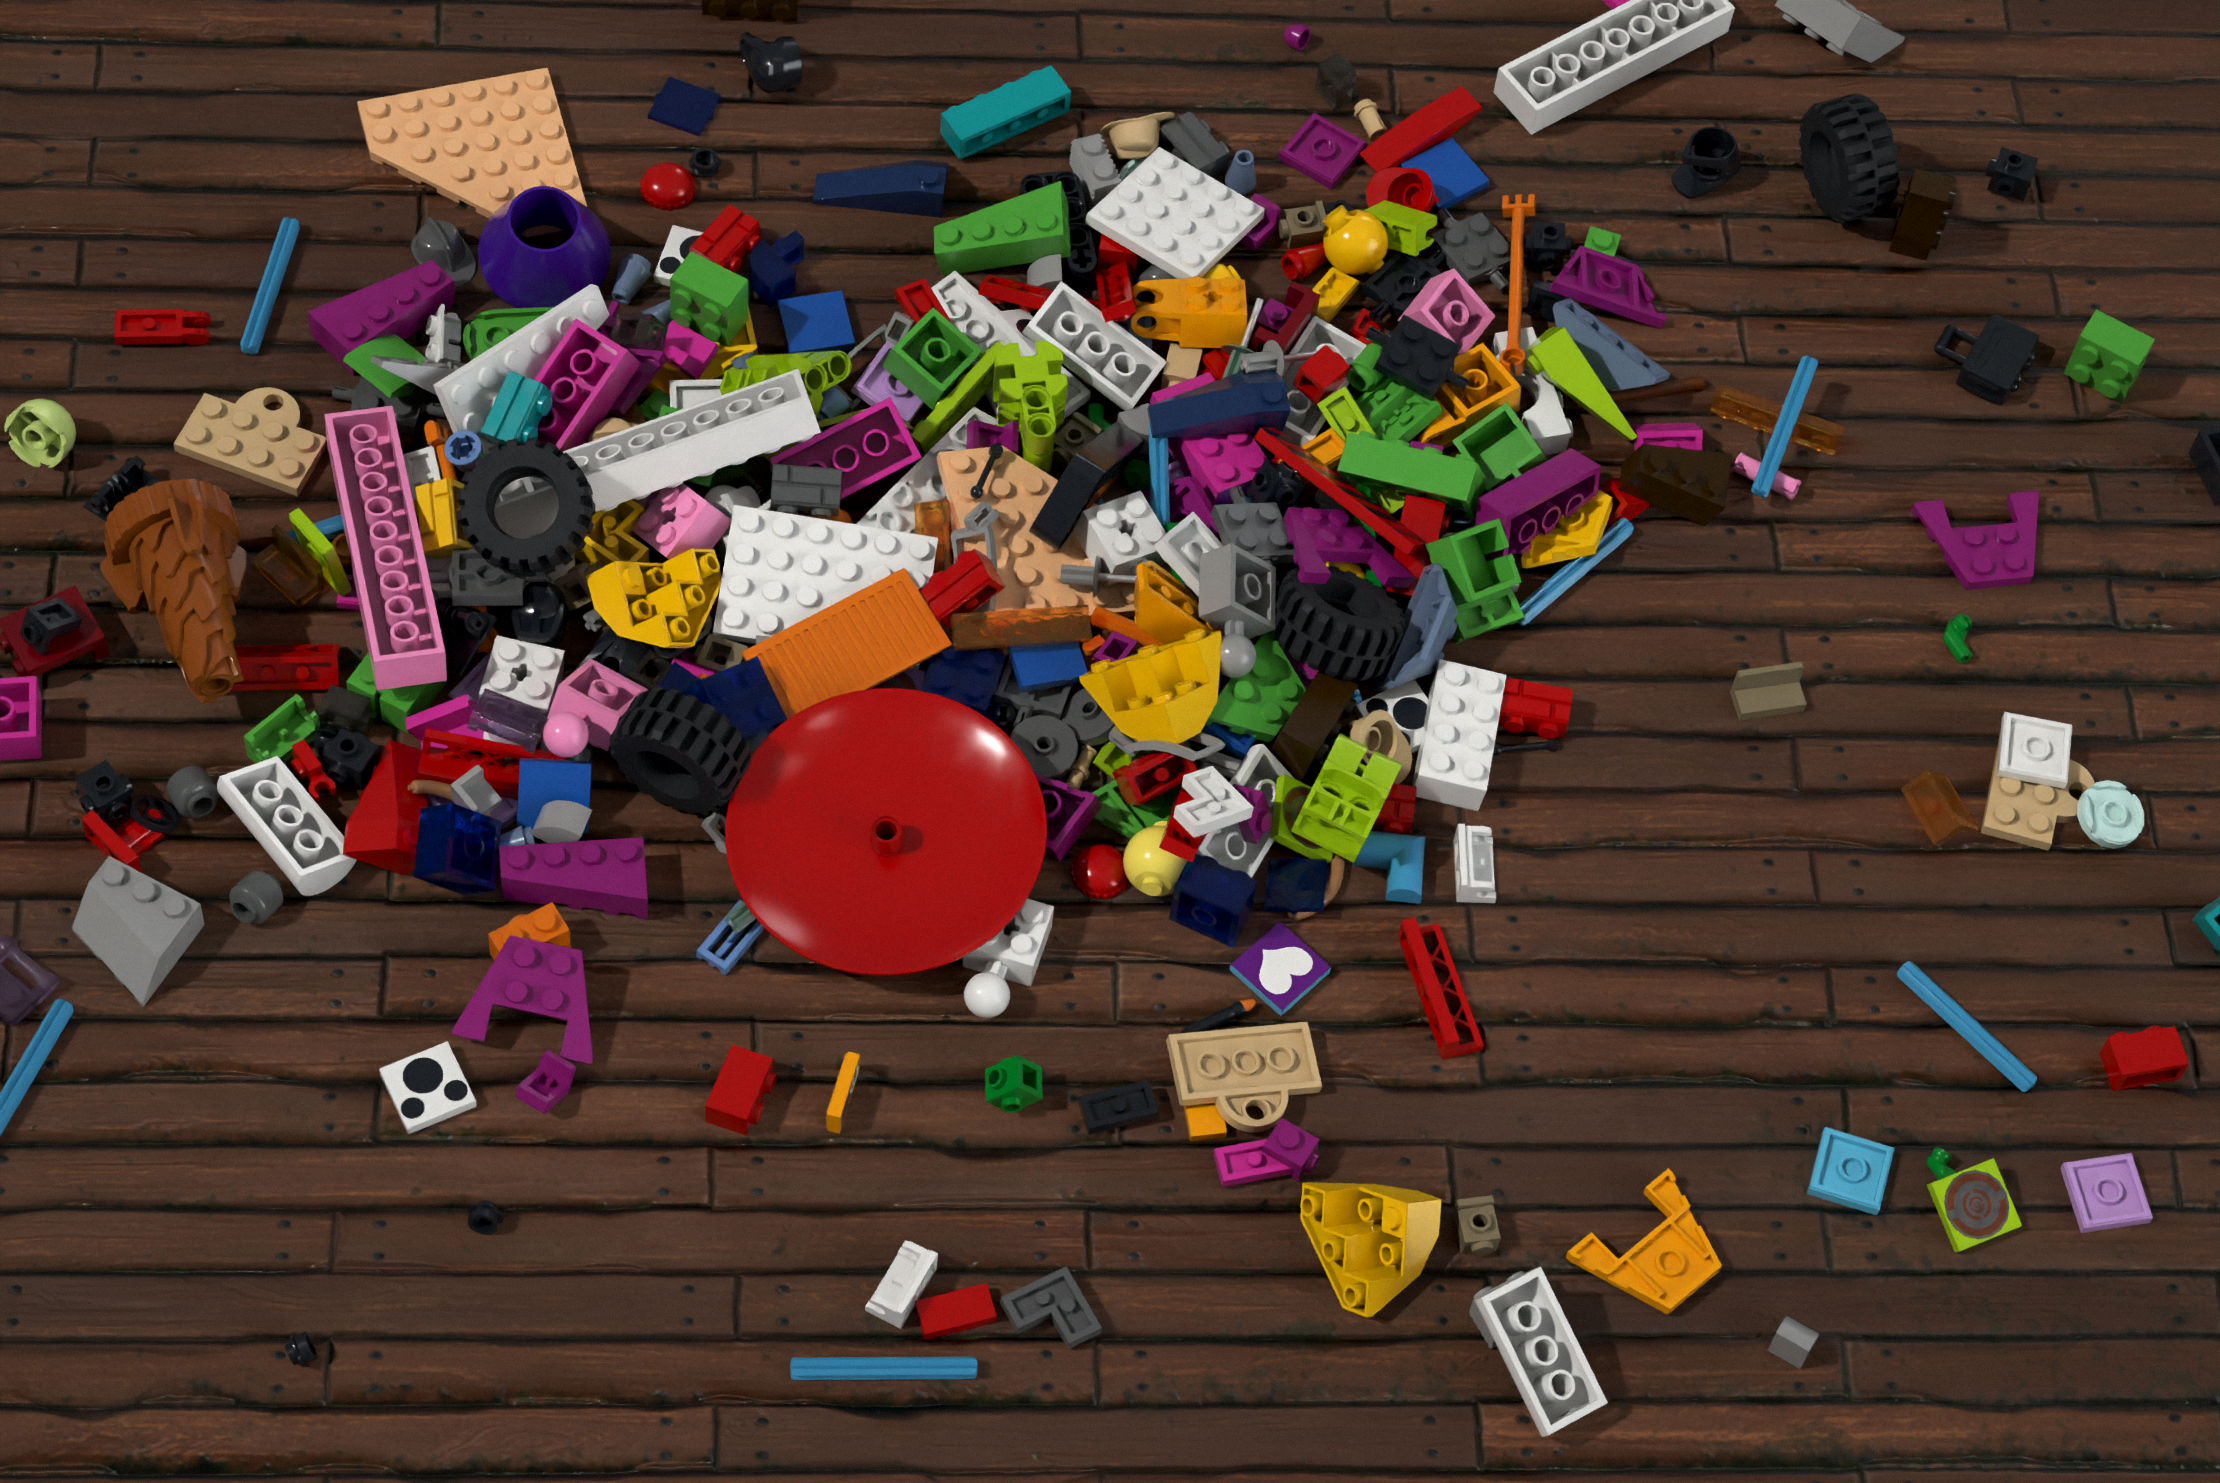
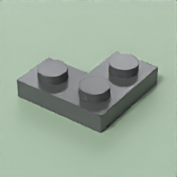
M1067 1266L1002 1296L1000 1299V1304L1017 1334L1051 1319L1066 1347L1070 1349L1101 1334L1102 1331L1100 1323Z

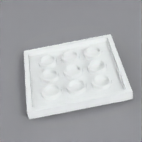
M1158 147L1087 213L1085 224L1165 270L1177 279L1193 276L1203 277L1263 219L1265 209L1161 147Z

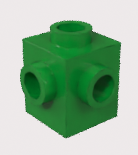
M1016 1055L1004 1058L1000 1063L986 1068V1102L1001 1108L1003 1112L1016 1113L1020 1112L1023 1107L1042 1100V1066Z

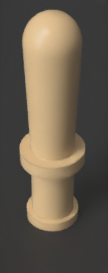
M1087 745L1081 747V753L1076 764L1069 770L1070 775L1066 781V784L1078 790L1083 780L1088 779L1090 775L1088 769L1093 758H1096L1098 754L1094 748Z

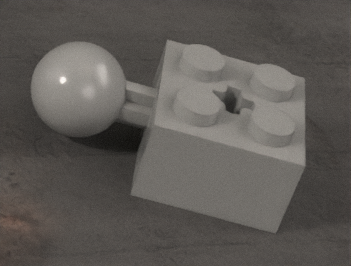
M1230 543L1200 555L1198 610L1199 618L1225 631V635L1222 636L1220 650V673L1230 678L1242 677L1250 672L1256 661V650L1249 639L1275 630L1276 567Z

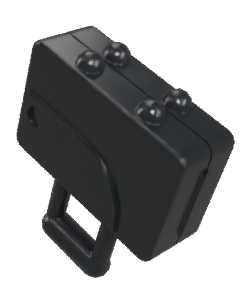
M1993 314L1978 338L1956 328L1952 324L1947 325L1934 345V351L1962 364L1956 379L1958 386L1991 403L2003 405L2010 392H2016L2019 389L2018 383L2022 381L2021 373L2023 370L2031 368V361L2035 359L2034 350L2039 340V335L1997 314ZM1955 336L1974 345L1967 357L1948 349Z

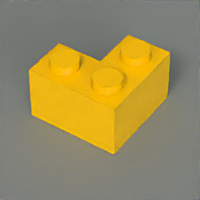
M631 499L620 503L612 510L597 511L592 516L594 524L592 533L586 535L584 539L586 545L582 551H575V558L581 562L585 561L587 565L600 559L604 566L614 561L650 563L649 548L637 541L639 536L632 531L640 516L645 513L644 508Z

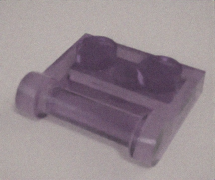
M485 688L471 715L467 729L478 732V729L524 746L525 751L534 754L543 735L549 712Z
M6 934L0 938V1017L14 1027L55 991L60 984V978L52 971L46 972L17 947L15 939ZM6 958H9L37 982V985L30 990L5 969L1 963Z

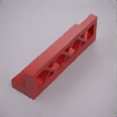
M340 643L234 645L244 681L234 683L230 691L339 689Z
M426 728L416 780H432L451 785L479 764L484 770L485 780L500 797L518 800L520 758L566 760V757H559L548 751ZM431 742L444 744L449 748L443 749L430 745ZM469 751H481L483 755L471 754ZM512 757L516 758L519 761L511 762L506 761L504 758Z
M1415 917L1402 920L1398 940L1441 1059L1444 1060L1482 1051L1484 1044L1439 923L1419 927ZM1434 937L1437 948L1433 955L1428 953L1423 938ZM1433 965L1447 972L1448 979L1444 985L1439 983ZM1444 995L1458 1002L1459 1010L1455 1016L1450 1014ZM1455 1026L1468 1032L1472 1042L1459 1045L1460 1039Z

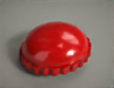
M662 162L655 164L647 169L646 173L642 175L643 178L640 179L642 197H644L646 202H649L650 206H654L656 209L660 208L663 211L678 210L680 207L683 208L686 204H689L690 200L693 199V195H695L696 185L694 177L691 176V172H688L685 167L676 163Z
M1094 844L1092 846L1088 845L1087 848H1082L1081 852L1076 854V858H1073L1071 865V878L1073 879V884L1077 886V890L1081 891L1083 895L1095 898L1096 900L1112 899L1115 895H1120L1121 891H1124L1126 885L1129 884L1123 866L1124 853H1121L1118 848L1106 844Z

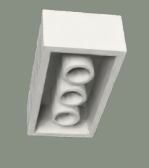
M1439 659L1431 679L1429 700L1412 786L1417 787L1416 797L1474 811L1479 810L1488 786L1506 680L1505 674Z

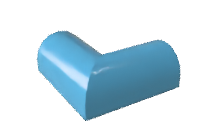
M1370 831L1353 866L1388 870L1385 900L1421 904L1425 837Z

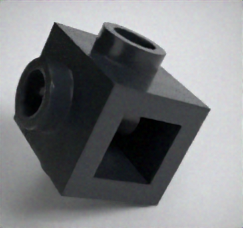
M2001 147L1998 158L1991 157L1985 176L1991 177L1987 190L2024 201L2038 158Z
M1551 221L1533 222L1530 234L1524 235V254H1528V271L1561 272L1564 257L1569 256L1571 252V237L1566 236L1565 223H1554Z
M1265 459L1246 493L1254 503L1276 502L1282 517H1284L1288 507H1293L1296 500L1300 497L1305 483L1297 475V471L1284 461L1276 463Z
M341 728L334 739L330 738L323 748L322 757L324 758L326 773L338 783L343 784L346 782L363 790L371 779L372 771L380 757L379 745L370 742L361 733H351Z
M107 760L75 777L81 796L79 802L86 814L93 810L105 823H108L111 820L122 818L130 810L132 804L130 793L134 792L128 778L123 773L118 775Z

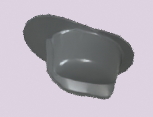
M428 217L425 225L421 227L411 242V251L419 265L433 260L454 280L455 287L463 286L472 279L476 270V261L471 250L452 223L444 220L434 221L431 217Z

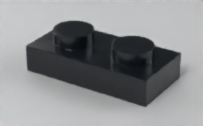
M1149 1080L1079 1096L1078 1104L1088 1135L1157 1119L1159 1116V1110Z

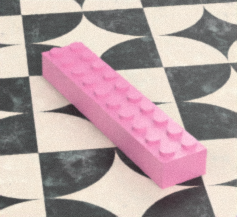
M393 406L324 414L327 447L376 690L447 681L446 653Z

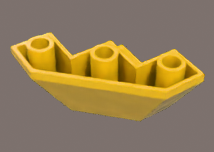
M691 548L663 563L614 561L588 574L586 579L594 609L617 636L664 648H691L695 645L718 595L722 575L715 549Z
M1204 628L1196 629L1184 634V639L1158 647L1157 644H1150L1137 650L1138 654L1111 662L1110 659L1095 662L1090 665L1091 671L1079 676L1080 682L1121 733L1137 741L1162 740L1180 744L1201 733L1218 701L1220 650L1222 644L1220 631L1205 633Z
M1302 1183L1300 1219L1342 1308L1366 1318L1373 1317L1420 1276L1439 1236L1441 1199L1417 1190L1379 1184Z

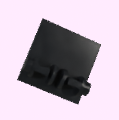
M139 456L128 458L125 464L118 471H115L112 477L108 478L105 484L97 492H94L91 495L92 497L83 506L102 520L107 521L109 512L113 511L114 506L118 502L123 501L124 497L137 492L140 488L151 486L161 481L143 470L145 462Z
M437 599L435 600V606L446 653V670L462 676L498 618L469 606H453L452 600L447 603L445 600Z

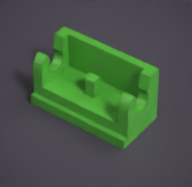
M1509 587L1472 602L1458 605V613L1454 620L1457 622V627L1452 642L1458 644L1468 638L1523 620L1525 616L1512 588Z
M295 694L243 736L247 756L255 764L278 756L287 765L294 759L292 745L303 739L308 746L313 744L315 734L321 729L317 713L313 711L309 714L305 708L304 700L298 694Z

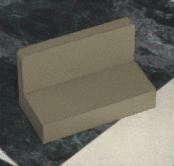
M1795 662L1738 671L1730 694L1739 721L1804 712L1807 703L1799 682L1804 670L1803 663Z

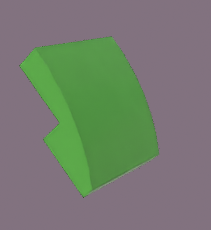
M396 334L373 339L345 355L343 361L389 398L411 396L416 385L371 363V355L407 358L417 361L418 365L422 364V360H428Z
M1384 376L1374 388L1368 389L1356 400L1380 440L1391 442L1392 439L1406 442L1411 441L1443 413L1440 404L1434 399L1431 401L1387 376Z

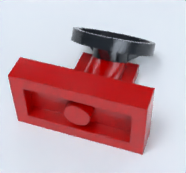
M140 795L134 798L130 806L132 817L114 831L93 810L81 818L86 837L107 858L111 856L141 873L142 870L138 856L165 837L164 833L174 831L180 821L177 810L170 803L152 795ZM146 802L147 805L144 812L142 810L138 812L136 804ZM155 805L165 809L171 815L173 821L165 818L164 813L155 808Z

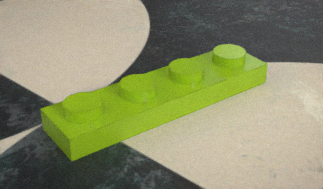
M997 341L990 349L985 350L980 355L978 363L959 378L956 387L937 402L934 411L915 426L911 438L921 456L924 457L993 386L995 356L1004 347L1003 344Z
M1346 386L1317 404L1331 428L1345 443L1348 433L1359 435L1360 431H1365L1376 435ZM1388 488L1386 493L1371 489L1372 493L1376 494V499L1382 509L1391 516L1403 509L1405 499L1396 495L1393 488Z

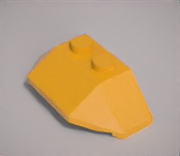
M1152 560L1142 562L1136 566L1134 619L1142 632L1150 634L1159 640L1162 645L1184 639V634L1204 628L1205 633L1220 631L1221 636L1225 635L1224 630L1199 618V598L1183 582Z

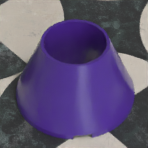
M537 186L523 191L501 206L489 218L480 236L478 256L482 275L486 283L507 304L515 308L556 307L590 284L596 285L600 289L609 271L611 247L605 227L588 207L558 188ZM550 225L564 230L571 238L558 247L538 249L525 244L518 236L531 227Z

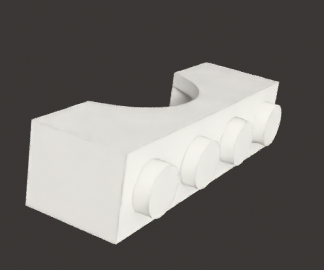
M1533 327L1521 329L1520 348L1526 353V359L1530 356L1525 349L1537 339ZM1508 331L1495 333L1491 353L1499 362L1501 352L1506 349ZM1528 362L1524 372L1517 377L1515 366H1511L1513 371L1512 377L1518 384L1530 392L1535 402L1533 407L1523 413L1522 423L1545 455L1565 452L1569 439L1573 437V426L1571 420L1565 418L1561 393L1559 391L1556 392L1554 385L1544 378L1541 373L1536 375Z

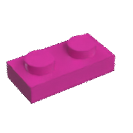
M1267 1139L1214 1149L1213 1156L1222 1187L1291 1175L1294 1170L1262 1152Z

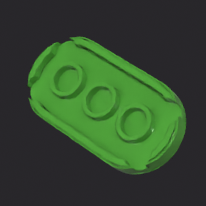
M554 307L492 309L476 315V319L471 323L469 321L463 332L466 355L470 360H473Z

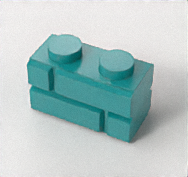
M509 371L480 433L491 442L501 446H506L507 440L516 438L519 442H526L527 438L537 439V426L542 416L547 415L552 407L551 396L553 393L541 382Z

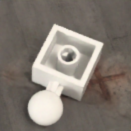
M1141 491L1082 512L1073 533L1093 567L1098 555L1101 560V573L1136 576V566L1150 560L1160 567L1164 566L1165 561L1154 549L1153 545L1167 533ZM1102 581L1105 587L1118 583Z
M496 635L479 691V705L484 708L485 716L495 718L485 727L484 739L526 747L527 735L522 725L544 729L548 721L547 717L554 696L563 676L564 650ZM512 757L504 758L506 761L516 760V758Z
M1027 899L1010 923L994 938L963 957V967L982 972L973 976L966 984L964 990L965 1003L973 1014L982 1018H992L998 1016L1006 1009L1010 1000V990L1004 979L1031 987L1052 928L1054 906Z

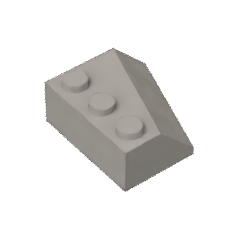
M1778 0L1775 4L1776 7L1784 11L1782 18L1795 26L1802 23L1806 26L1804 30L1806 34L1818 41L1822 37L1829 41L1826 47L1841 56L1846 51L1872 63L1900 45L1905 39L1899 33L1882 26V23L1860 10H1856L1857 8L1846 0Z
M108 856L86 887L72 926V931L99 960L105 963L114 973V977L122 985H125L134 995L136 1001L144 1007L205 923L200 903Z

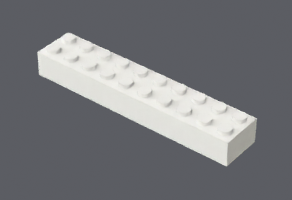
M799 369L568 449L563 451V453L566 452L574 459L589 482L593 491L592 499L595 503V512L600 510L609 511L628 500L643 499L652 492L662 488H674L681 485L685 480L696 476H708L717 469L730 464L739 465L746 462L750 457L762 453L776 452L782 446L793 442L807 441L815 434L821 433ZM524 477L511 482L501 491L495 503L494 514L499 527L506 534L521 539L535 533L541 534L551 526L558 514L559 500L554 488L545 480L538 477Z

